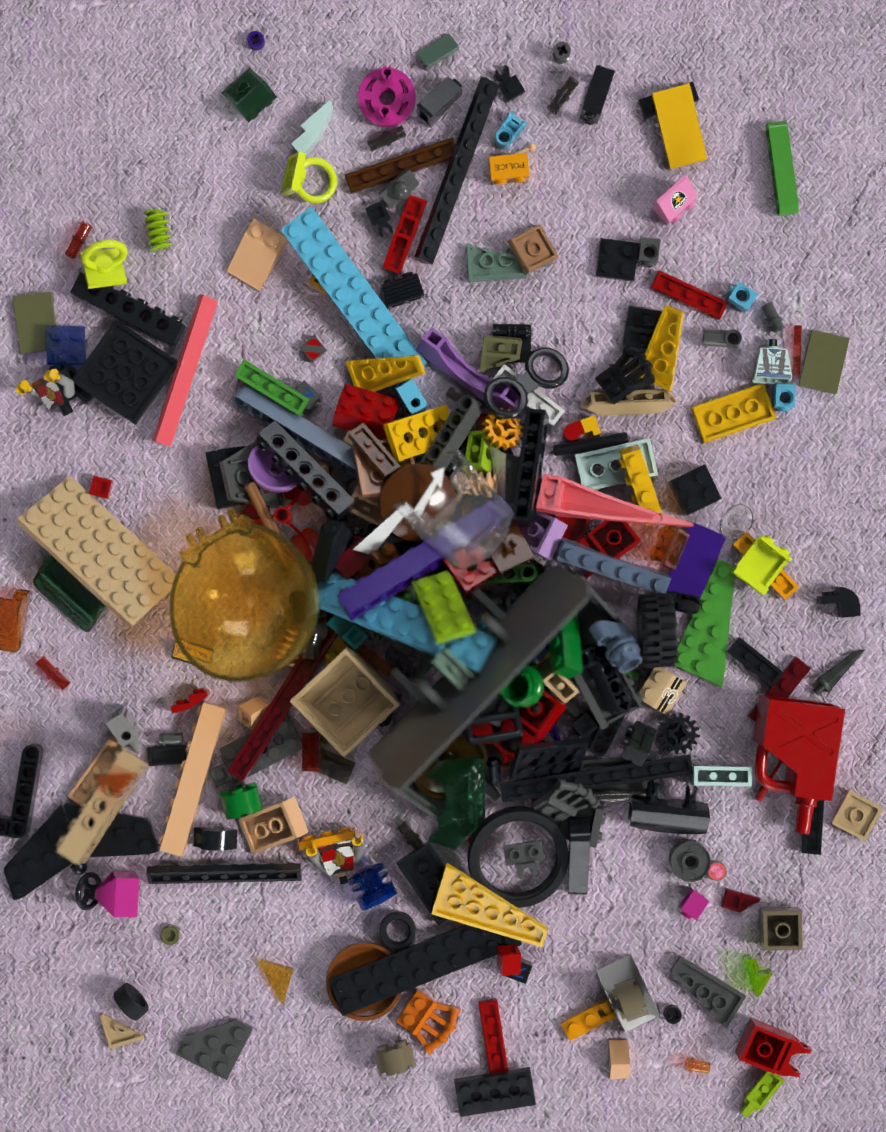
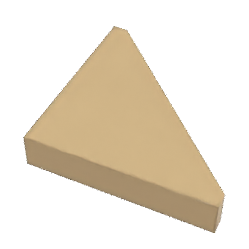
M104 1013L99 1015L109 1049L144 1039L143 1034Z

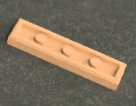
M112 734L67 796L80 806L85 801L87 802L91 797L90 793L96 784L99 786L102 782L101 776L107 767L110 769L114 764L112 759L117 751L125 750L128 745L122 747Z

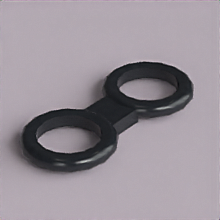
M540 347L533 350L526 358V372L515 380L509 377H498L487 384L483 393L484 404L493 415L502 419H514L521 416L527 408L528 395L538 387L555 389L563 385L567 380L569 366L565 357L557 350L549 347ZM540 356L553 358L560 366V376L554 380L542 379L534 371V360ZM498 386L513 388L519 395V406L512 411H505L497 407L492 400L494 388Z

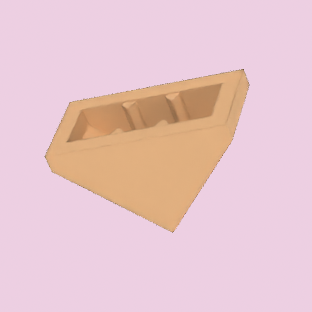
M628 1039L609 1040L610 1079L629 1078L630 1055Z

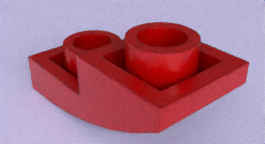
M204 688L195 689L193 694L188 695L189 702H187V699L175 701L176 704L171 706L172 714L197 705L210 695V690L205 691Z

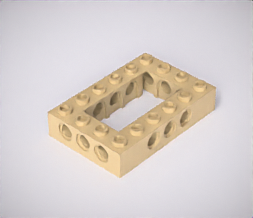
M127 750L117 751L112 759L114 764L110 769L107 767L103 772L101 784L94 786L90 793L91 799L88 803L86 801L79 809L80 816L77 820H72L67 828L70 830L67 836H62L56 845L59 847L56 852L75 864L87 862L149 765ZM113 785H115L116 787L114 793L111 792V788ZM102 802H104V809H103V810H101V803H102ZM91 819H93V825H92V827H91V825H90V820H91Z

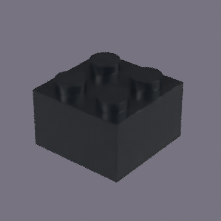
M705 464L668 481L684 516L690 515L722 499Z

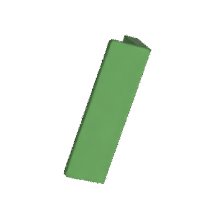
M243 359L234 375L235 377L297 415H304L302 412L310 401L309 398Z

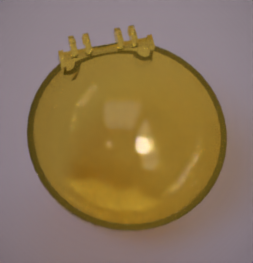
M231 508L227 511L230 524H228L225 516L221 514L217 516L221 527L220 530L207 537L201 527L197 528L198 543L191 533L186 535L190 548L179 552L182 563L176 573L171 589L169 603L170 621L179 648L188 661L197 669L219 680L248 682L266 678L281 671L303 652L317 625L320 608L319 589L312 567L303 553L289 539L267 527L252 524L248 516L242 514L238 518L235 510Z

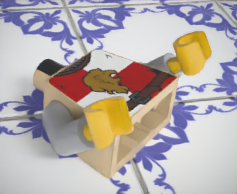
M352 833V839L318 846L317 848L315 842H312V848L304 846L306 854L310 856L313 863L322 872H327L328 876L337 874L339 884H346L350 882L348 872L354 871L362 859L364 853L363 833H361L359 838H356L354 833Z

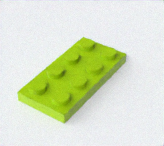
M449 570L412 581V587L437 645L475 633V627Z

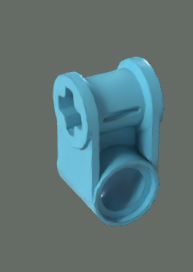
M513 111L506 117L495 136V145L501 150L508 149L528 123L526 120L522 121L515 116ZM505 135L509 140L501 142L499 137Z

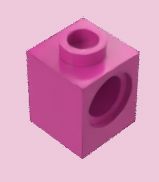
M690 888L678 907L682 910L681 914L689 920L691 918L697 920L709 903V900L693 888Z

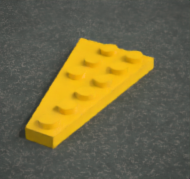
M449 863L446 864L432 909V915L543 947L548 933L547 926Z

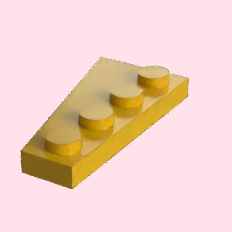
M419 355L345 361L354 386L373 392L426 373Z

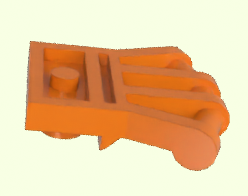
M417 989L396 1019V1022L409 1030L413 1035H416L426 1052L430 1055L434 1052V1049L443 1043L446 1044L450 1033L455 1031L457 1016L460 1014L461 1008L439 1003ZM434 1009L449 1011V1021L435 1013ZM429 1017L445 1027L442 1033L426 1023ZM422 1028L437 1037V1039L428 1043L420 1030Z

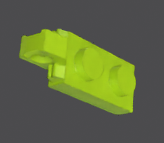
M764 1071L742 1100L744 1104L739 1111L748 1118L753 1110L755 1112L759 1109L762 1110L784 1082V1079L776 1073Z

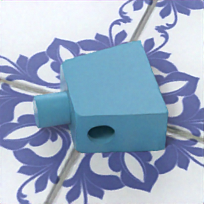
M412 378L392 388L408 415H415L425 411L424 407L428 404ZM412 399L416 400L415 406L411 405Z

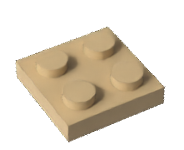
M848 789L830 823L866 842L883 807Z

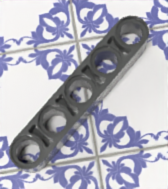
M470 395L462 396L420 463L431 465L437 469L444 467L445 471L482 413V404Z

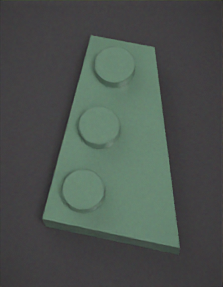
M466 243L469 282L526 279V273L515 255L504 252L498 253Z

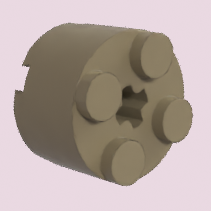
M636 977L614 984V989L611 990L615 1001L619 1000L621 1008H618L622 1020L626 1019L627 1022L649 1014L648 1010L645 1012L643 1010L646 1004L639 985L634 986L633 982L637 981Z
M406 1038L395 1041L396 1044L393 1046H388V1044L377 1046L376 1052L373 1054L380 1077H383L384 1073H386V1076H391L408 1071L407 1066L412 1065V1068L417 1066L411 1043L407 1042Z

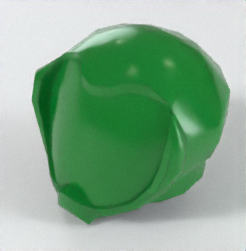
M526 664L500 691V694L514 707H529L537 703L543 694L544 684L542 676L535 667Z

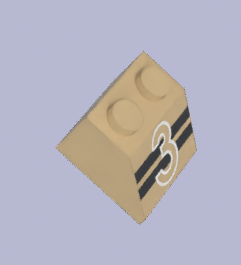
M662 667L651 668L637 691L645 703L668 715L687 683Z

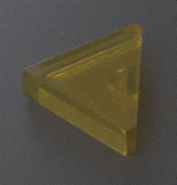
M259 959L258 963L265 972L269 983L275 990L280 1002L284 1004L294 968Z

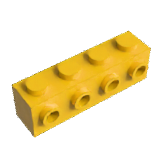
M635 444L619 450L621 457L618 460L621 468H625L627 474L624 476L626 484L632 488L633 493H630L633 504L637 503V506L662 513L641 448Z

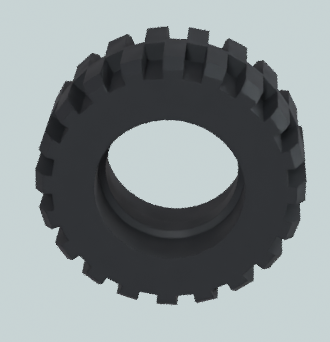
M669 593L640 595L637 604L638 646L640 647L639 654L642 658L641 665L645 668L672 667L676 664L677 620L674 598Z

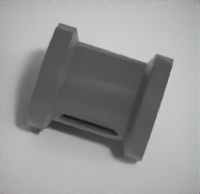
M559 42L554 46L553 58L556 63L563 64L569 60L571 47L568 43ZM561 50H564L565 53H563L562 56H560L559 52H561Z

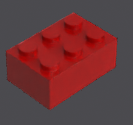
M345 383L335 409L332 426L352 431L364 423L377 439L385 440L387 436L383 425L395 421L400 399Z

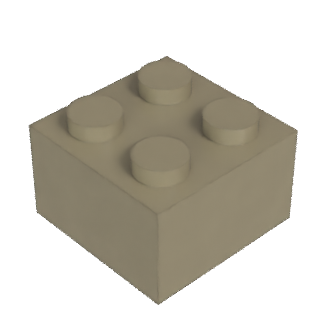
M759 907L760 946L763 950H803L802 911L798 907Z

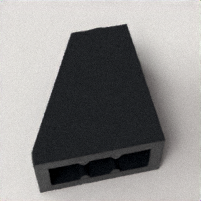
M448 76L417 104V115L432 127L462 95V85L455 78L452 80Z

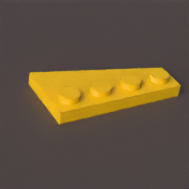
M665 305L645 356L646 360L652 363V374L655 376L653 384L667 391H672L684 312L669 305Z

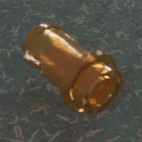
M693 1057L687 1058L685 1070H688L689 1073L694 1071L708 1075L710 1072V1062L694 1060Z

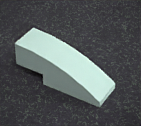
M330 100L301 124L304 133L291 143L296 153H306L307 156L320 141L333 111V104Z

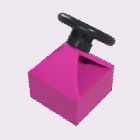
M112 871L102 882L97 873L87 872L77 883L75 890L76 903L80 909L87 911L93 909L99 902L113 917H137L140 878L136 872ZM88 878H93L96 884H90ZM82 886L85 888L83 899H81ZM89 899L93 900L90 904L87 905Z

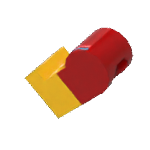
M595 415L567 425L563 430V437L571 442L591 432L592 437L601 434Z

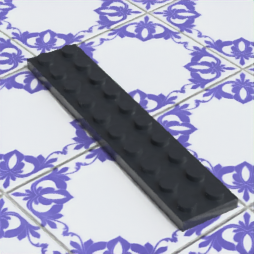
M465 924L329 978L342 1016L495 956L497 955V946L516 944L518 947L522 943L519 940Z

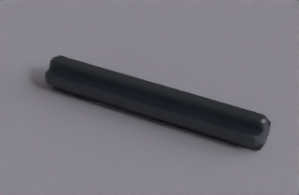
M626 432L556 444L553 445V452L555 456L625 444L628 443V435Z

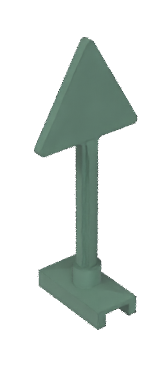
M444 647L437 656L427 654L421 658L416 679L419 681L431 667H435L458 690H461L468 679H472L474 675Z

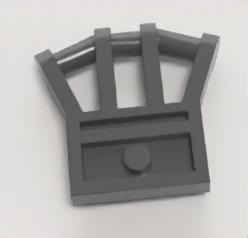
M558 779L549 792L533 802V809L562 822L569 816H576L579 810L588 807L597 808L600 800L592 794V790L588 787L583 788L582 784L578 782L570 783L565 782L564 779Z

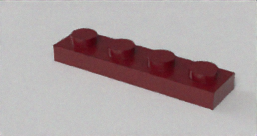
M795 656L783 670L784 674L773 688L770 687L764 695L788 698L811 668ZM758 703L747 715L754 722L756 721Z

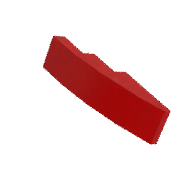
M413 195L409 196L382 268L401 274L425 211L427 200Z

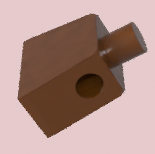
M385 543L383 549L371 551L357 576L359 578H366L378 567L386 566L395 557L399 558L400 556L396 553L395 546L391 543Z

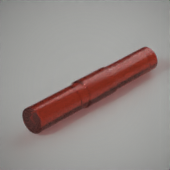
M794 325L793 376H800L801 325Z

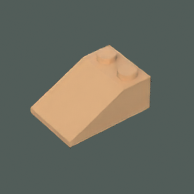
M253 219L234 254L227 272L260 291L288 245V240L281 234Z
M295 796L238 819L252 855L296 839L309 832Z

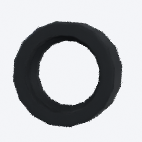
M395 911L389 913L380 924L379 934L381 941L385 946L394 950L407 948L415 938L416 926L410 915L404 912ZM392 920H403L408 925L409 934L403 941L396 942L387 936L386 929Z
M124 983L113 993L118 1007L132 1020H138L149 1010L145 998L129 983Z

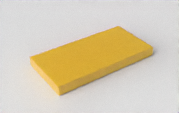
M690 83L652 93L669 170L707 160Z
M762 383L691 407L703 444L777 419L766 386Z

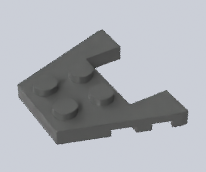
M256 441L219 462L229 501L253 505L244 487L247 483L254 482L248 472L247 463L251 451L257 445ZM256 484L268 508H285L282 492L264 494L263 488Z

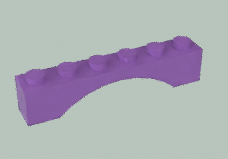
M431 327L421 339L416 351L484 401L483 393L485 387L493 379L479 373L467 364L451 346L448 338ZM498 386L492 391L493 402L497 407L503 408L505 411L507 409H510V411L516 409L520 403L519 395L511 387Z

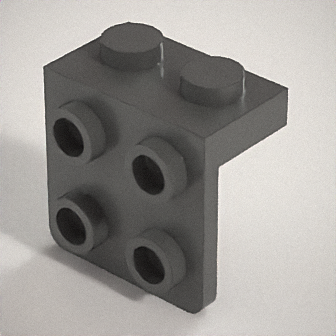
M600 806L597 808L588 807L577 811L576 816H569L560 822L559 827L566 840H569V818H589L590 847L597 848V843H601L602 840L600 827L601 824L604 825L606 813H603V808Z

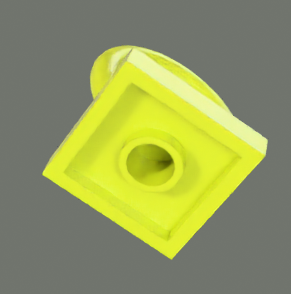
M297 152L288 157L280 194L289 196L297 193L306 202L313 204L323 203L330 199L336 190L337 176L335 170L322 158H306V153ZM310 165L321 166L329 176V187L322 195L312 196L306 193L301 186L306 177V167Z
M101 240L89 245L80 253L88 289L127 284L122 262L126 259L128 250L122 242L117 240ZM108 247L114 248V249L99 250V249L108 248Z

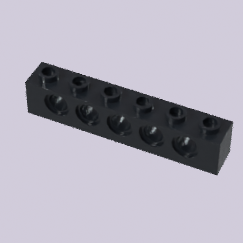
M79 273L70 291L72 295L176 347L186 327L182 324V319L174 315L170 318L164 315L166 311L155 306L153 309L147 306V301L141 298L135 300L131 298V293L123 289L119 292L113 289L114 286L100 287L96 295H91V289H88L85 274ZM116 295V301L108 304V297ZM132 303L133 310L128 313L125 312V306ZM145 312H150L151 316L148 321H142V314ZM164 320L167 321V328L160 330L159 323Z
M526 408L511 521L518 527L534 528L536 506L549 416L544 409Z
M273 421L258 433L256 439L258 448L261 451H265L270 456L271 461L279 465L283 469L284 474L297 483L298 488L305 492L311 501L323 510L326 517L338 521L352 510L355 500L276 421Z

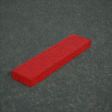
M658 270L650 289L718 320L721 319L728 304L727 301Z
M497 999L478 1001L489 1073L507 1071L508 1064Z

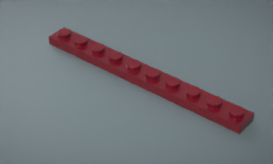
M329 613V617L323 620L228 768L227 772L242 782L246 780L291 710L293 704L290 700L307 685L325 654L337 638L338 634L326 624L334 614Z

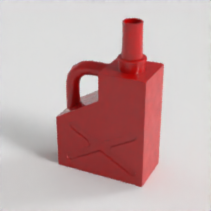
M759 694L753 740L757 743L754 765L755 776L765 789L789 793L796 797L795 804H798L794 831L801 834H810L814 807H818L817 801H832L845 708L831 703ZM768 752L787 767L785 781L774 780L767 775Z

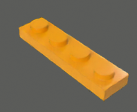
M746 531L732 545L743 556L755 539ZM783 569L771 583V587L784 600L788 599L799 588Z

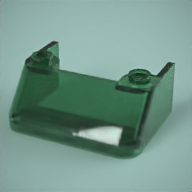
M51 554L45 557L33 579L34 586L81 630L90 632L110 609Z
M479 757L444 759L426 774V778L446 784V808L439 813L437 818L439 828L428 838L429 842L456 850L484 821V760Z

